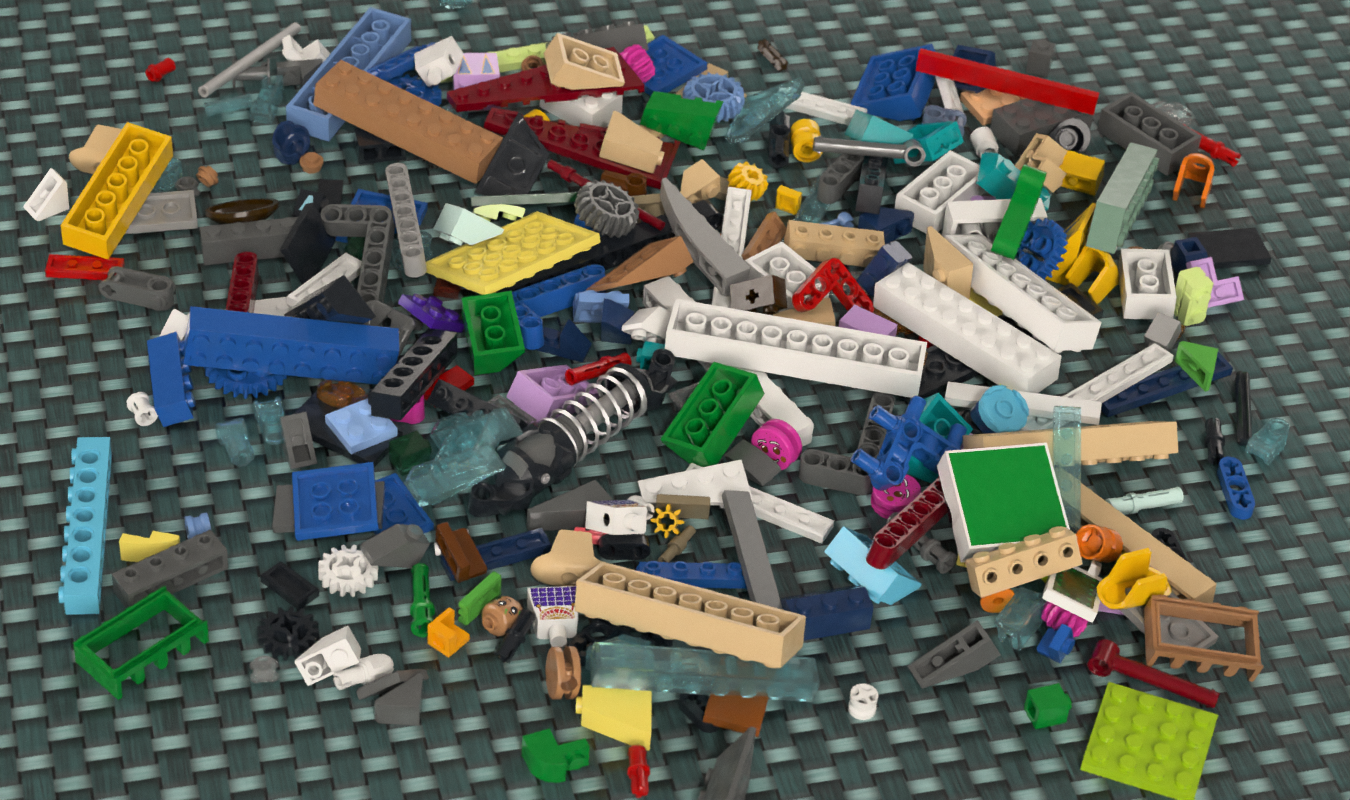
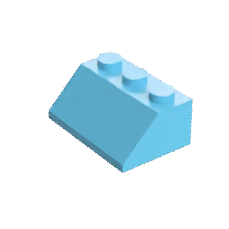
M845 526L841 528L824 551L832 558L829 562L838 570H845L850 574L848 579L854 585L864 586L868 590L867 593L870 599L877 604L884 602L892 605L919 589L922 585L896 561L890 567L883 570L870 566L866 561V556L872 540L868 536Z

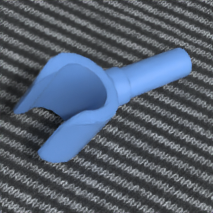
M842 212L838 215L837 219L819 224L853 228L854 225L851 221L854 219L849 213Z

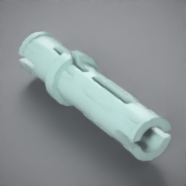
M1175 487L1142 494L1127 493L1123 497L1108 498L1106 502L1110 503L1121 513L1129 512L1134 514L1142 509L1181 504L1184 497L1182 489Z

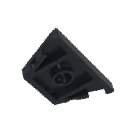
M520 113L514 119L474 192L476 195L529 194L550 156L549 152L540 143L538 137L530 129Z

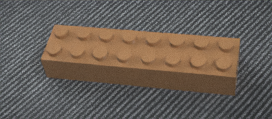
M340 60L315 86L314 106L474 184H477L484 176L503 141V137L343 60Z

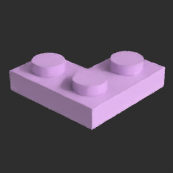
M1212 257L1186 263L1187 269L1200 267L1205 272V276H1208L1214 283L1207 308L1244 300L1239 276L1217 281Z

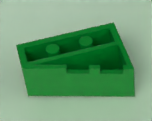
M653 91L644 109L640 125L704 151L712 136L724 101L716 100L713 103L703 101V98L695 97L692 100L682 98V95Z

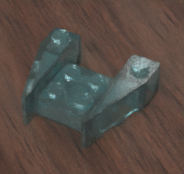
M508 408L493 409L489 414H484L482 410L474 411L473 416H468L466 412H460L438 419L430 433V437L439 449L435 459L413 466L404 484L420 507L430 504L437 505L444 499L504 470L506 466L495 449L499 442L523 434V431Z

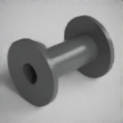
M267 58V62L262 63L261 66H250L233 78V89H236V81L268 80V88H270V58Z

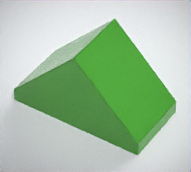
M1182 341L1179 342L1175 362L1206 392L1210 389L1218 349Z

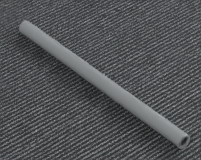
M296 22L292 23L206 82L198 89L200 96L207 97L281 46L284 37L289 34L291 37H294L301 31V26Z

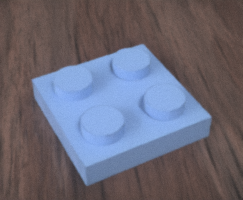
M368 398L325 415V423L350 454L397 436V427L389 418L371 416V405L368 404Z

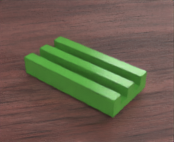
M493 571L459 602V607L461 608L458 610V614L461 616L458 617V622L465 626L468 625L482 612L486 604L501 595L500 574Z

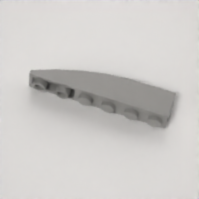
M663 178L660 199L675 236L682 237L694 264L723 295L730 293L731 284L749 279L750 267L748 263L735 252L734 248L721 237L720 233L707 222L706 218L693 207L692 203L679 192L678 188L667 178Z

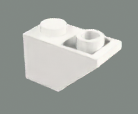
M660 306L639 309L622 325V331L630 334L631 338L636 340L665 344L666 331L672 312Z
M346 626L322 637L295 660V664L309 686L333 675L335 672L359 663L361 647L349 626Z

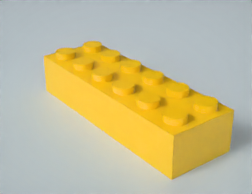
M127 122L60 225L63 245L109 260L172 159V137Z

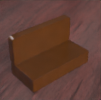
M448 522L437 525L435 541L458 583L487 573V566L466 528L452 531Z

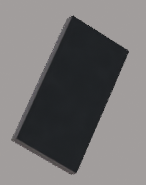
M317 391L293 413H307L312 441L360 464L373 462L375 467L403 439V432L397 430L396 437L350 454L325 423L326 414L344 408L346 405Z

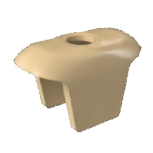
M97 125L85 146L70 152L69 160L71 164L81 172L94 174L122 129Z
M559 530L551 551L533 561L531 574L534 579L547 585L559 587L576 586L579 578L602 562L594 557L592 534L590 532Z

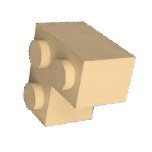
M1036 133L1015 167L1021 171L1025 164L1046 171L1047 175L1043 187L1048 192L1054 193L1062 185L1063 178L1066 175L1059 166L1063 163V158L1067 151L1048 135Z

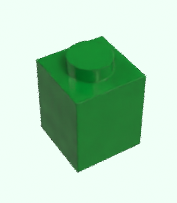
M1059 683L1028 690L1024 710L1035 730L1067 722L1068 713L1072 706L1071 699L1067 693H1064Z

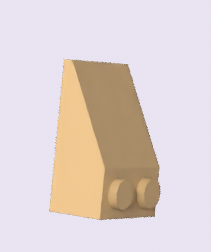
M559 33L555 35L544 52L550 82L557 87L574 90L620 87L625 84L618 55L615 52Z
M932 226L927 227L923 263L924 272L967 299H970L973 263Z

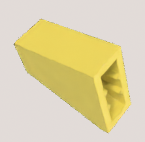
M583 685L582 697L576 696V714H581V726L631 746L642 745L647 751H650L652 688Z

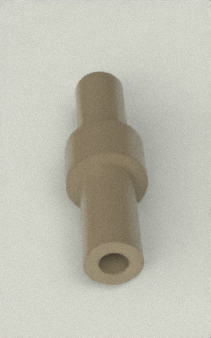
M688 525L679 536H674L668 543V548L658 558V561L670 562L675 555H680L687 547V542L696 533L695 528Z

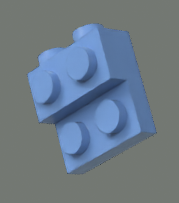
M594 290L576 293L573 301V322L601 323L604 298L628 308L629 294H622L619 291L597 293Z

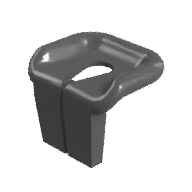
M377 300L366 302L376 317L362 325L380 326L386 317L392 319L390 328H399V356L413 329L421 331L424 324Z

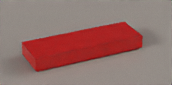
M49 254L45 275L52 278L105 280L111 267L119 266L124 268L125 262L124 258L110 257L107 260L102 257Z

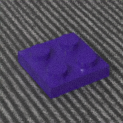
M402 294L398 303L429 328L463 332L464 324L459 319L460 315L442 306L443 302L434 296L425 298L419 294H414L413 296Z

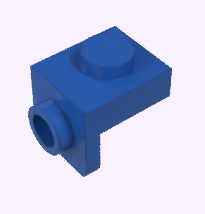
M1061 624L1058 631L1048 628L1037 646V652L1061 664L1065 655L1070 654L1075 644L1072 628Z

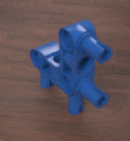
M919 396L911 397L905 414L901 416H894L880 405H877L872 409L869 419L882 426L887 432L878 456L874 458L860 448L852 455L851 462L868 473L873 487L879 491H885L902 483L909 470L908 463L911 456L921 461L924 467L939 475L937 464L945 451L961 450L962 435L966 434V427L957 423L951 425L947 439H945L920 422L919 419L926 401Z

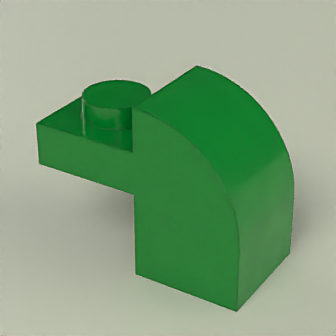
M550 729L522 736V757L529 771L540 780L550 783L565 782L566 771L577 770L589 764L590 746L586 738L558 745Z

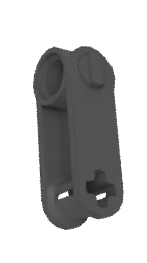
M114 266L109 269L108 277L102 280L98 287L100 293L106 298L151 308L156 311L168 310L174 305L173 294L176 291V286L166 276Z

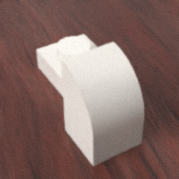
M290 34L282 39L284 48L282 52L288 61L322 58L324 62L330 55V52L318 39L303 49Z

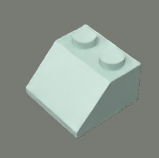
M445 203L433 228L441 233L439 238L458 246H462L463 243L474 245L501 235L504 231L501 227L480 216Z

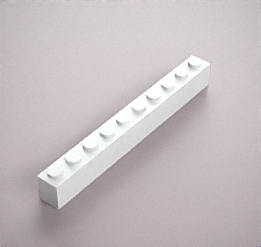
M670 276L644 285L643 305L646 308L660 306L672 312L675 299L695 302ZM697 360L706 371L712 365L710 362ZM734 367L757 374L765 394L750 417L760 427L770 419H780L790 424L796 430L801 439L802 447L811 443L814 429L812 420L801 412L797 405L782 392L781 388L768 378L765 372Z

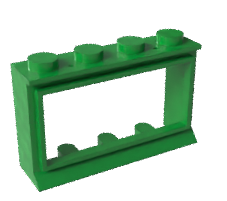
M163 586L73 642L75 662L119 700L123 697L122 681L131 676V679L136 684H141L145 680L144 667L154 662V665L160 670L164 669L168 665L167 652L176 647L182 655H186L191 649L190 638L192 636L198 638L203 644L208 643V621H202L169 593L166 586ZM163 610L183 625L115 670L95 654Z

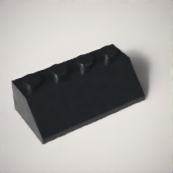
M345 275L304 297L284 314L286 317L361 325L376 317L375 313Z

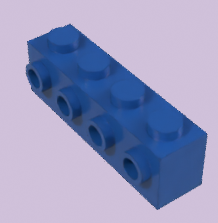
M177 331L147 340L154 408L163 427L194 418L192 407L196 406L193 393L190 391L194 389L191 376L188 374L191 372V366L183 365L184 340H180Z

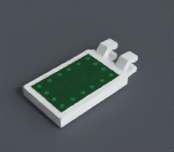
M1092 560L1088 571L1076 566L1049 575L1042 598L1093 623L1100 604L1097 585L1102 580V578L1098 577L1102 564Z

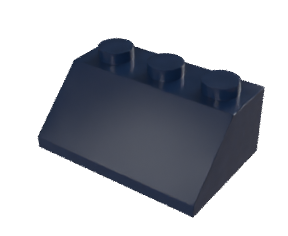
M848 586L780 598L783 610L806 616L803 641L867 630L871 627L874 606L864 586Z

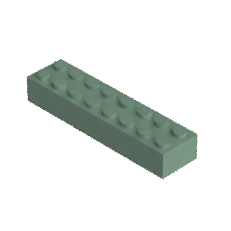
M1130 142L1097 200L1086 243L1087 247L1115 254L1118 246L1123 247L1133 223L1135 224L1141 208H1143L1149 193H1151L1154 184L1152 178L1154 172L1157 171L1160 158L1156 157L1158 149Z

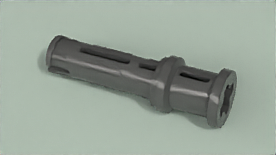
M898 512L892 513L887 519V523L891 521L898 514ZM924 534L913 544L920 551L921 558L932 562L941 574L947 573L956 563L957 555L952 551L948 552L937 539H930Z

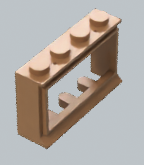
M1152 595L1144 607L1146 665L1152 667L1158 656L1169 657L1170 667L1173 669L1180 668L1185 660L1196 661L1197 671L1200 673L1207 672L1212 664L1224 665V675L1227 677L1234 676L1239 668L1247 669L1248 681L1253 682L1264 667L1261 664L1257 616L1259 611L1246 607L1224 606L1219 603L1197 602L1193 599H1177L1166 595ZM1160 615L1244 627L1246 655L1161 643Z

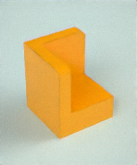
M450 607L428 624V644L448 658L470 640V634L454 624L455 610Z

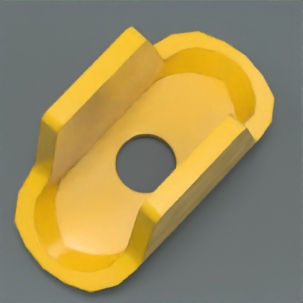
M1085 245L1065 278L1068 284L1072 283L1078 288L1093 271L1099 272L1100 274L1088 290L1091 300L1098 305L1116 285H1119V272L1117 265L1108 252Z
M1149 548L1122 554L1109 575L1099 582L1097 594L1105 606L1110 609H1128L1147 604L1152 595L1169 596L1171 594V586L1165 573H1160L1158 570L1149 567L1152 554ZM1132 588L1128 595H1126L1125 590Z

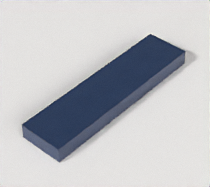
M538 528L478 545L476 548L488 571L547 554L551 551L552 544L544 530ZM442 555L441 564L450 581L456 580Z

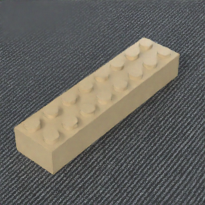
M1146 421L962 435L963 449L1047 443L1052 464L1057 467H1070L1073 464L1095 465L1097 462L1119 463L1124 460L1144 461L1150 458L1168 459L1169 454L1178 453L1177 422Z
M603 561L579 578L576 583L575 612L583 613L588 618H601L610 621L614 625L633 627L639 632L659 634L664 639H677L686 642L690 646H702L712 649L715 653H727L738 656L739 659L744 661L753 660L764 663L769 668H781L803 647L806 616Z

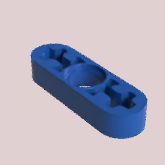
M1224 457L1219 462L1217 476L1229 512L1237 519H1249L1254 511L1255 500L1243 465L1234 457ZM1236 485L1241 487L1242 490H1233L1230 486Z

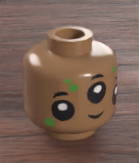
M501 596L486 604L482 610V623L485 629L495 636L506 635V629L512 627L522 611L520 603L509 596Z

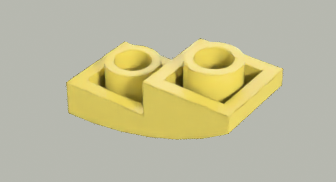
M152 531L150 538L122 534L119 540L121 560L130 562L144 560L171 546L179 544L180 536Z

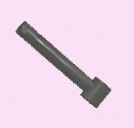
M822 135L814 137L813 151L819 154L820 152L898 158L905 159L906 163L911 166H918L925 160V151L922 145L914 139L907 140L903 145L822 138ZM911 149H919V153L916 156H907Z

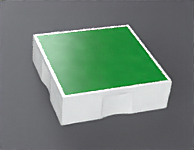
M1047 443L945 451L937 464L944 497L952 515V529L961 563L965 562L966 559L972 558L975 553L981 551L991 552L999 549L998 547L1002 544H1015L1024 541V538L1029 535H1043L1049 533V530L1054 527L1063 526L1070 530Z

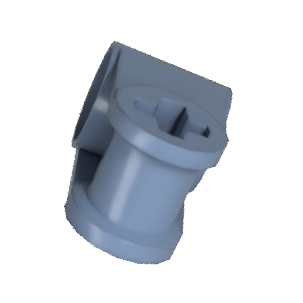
M929 105L924 110L922 124L955 121L956 116H958L957 123L963 137L967 117L960 110Z

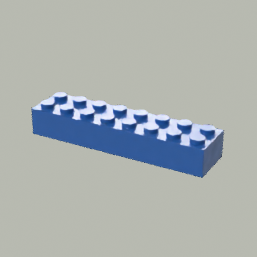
M190 306L184 340L183 365L377 385L397 362L399 354V328Z

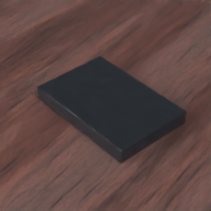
M313 202L305 204L280 249L302 285L320 272L336 242L334 236L326 233L321 215Z
M1256 227L1188 233L1187 238H1198L1207 251L1208 258L1212 257L1214 269L1268 265L1271 262V256Z

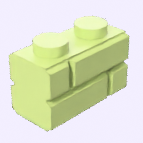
M1200 267L1182 270L1178 275L1175 287L1177 299L1174 315L1178 316V320L1183 326L1201 323L1206 318V311L1211 299L1214 283L1208 276H1205V272Z

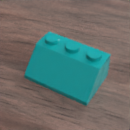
M856 109L844 135L850 137V140L900 144L912 139L914 134Z
M984 152L981 156L977 184L997 200L1011 199L1021 171L1009 159H1005L999 153ZM1043 187L1039 198L1042 199L1045 211H1047L1051 194Z
M939 393L924 399L926 405L919 419L921 423L947 439L951 425L956 423L966 427L967 432L965 435L971 433L973 428ZM911 456L907 474L933 483L939 475L924 467L921 461Z

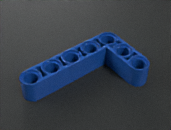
M588 265L512 292L525 349L535 350L544 345L543 321L540 317L573 306L576 293L586 291L587 288L605 276V268L603 266ZM606 290L598 291L597 293H606Z

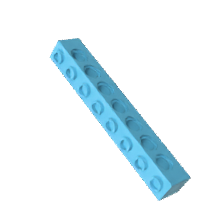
M78 437L77 448H72L71 453L72 465H75V467H70V483L73 486L68 487V502L71 503V506L66 507V521L70 522V525L64 527L65 542H68V546H63L62 558L63 562H66V566H61L60 571L61 583H64V586H59V603H64L65 615L100 614L112 464L110 437Z

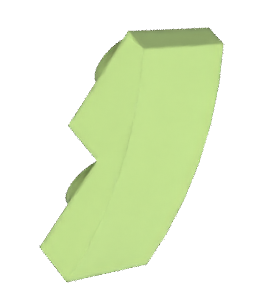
M500 204L486 205L474 208L472 213L490 222L491 219L497 220L500 211L503 212L502 217L516 221L517 217L523 218L525 208Z

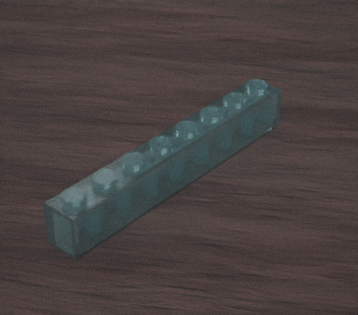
M594 642L588 661L591 687L716 696L741 695L744 698L768 696V699L813 702L820 685L815 658L793 656L781 668H769L764 663L753 660L744 661L739 659L738 656L727 653L719 654L712 650Z

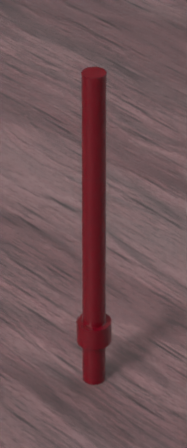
M550 160L547 164V168L558 173L562 179L569 183L574 182L583 187L587 182H592L577 174V171L568 165L563 166L554 160ZM638 207L640 212L638 218L660 231L663 230L665 227L664 221Z

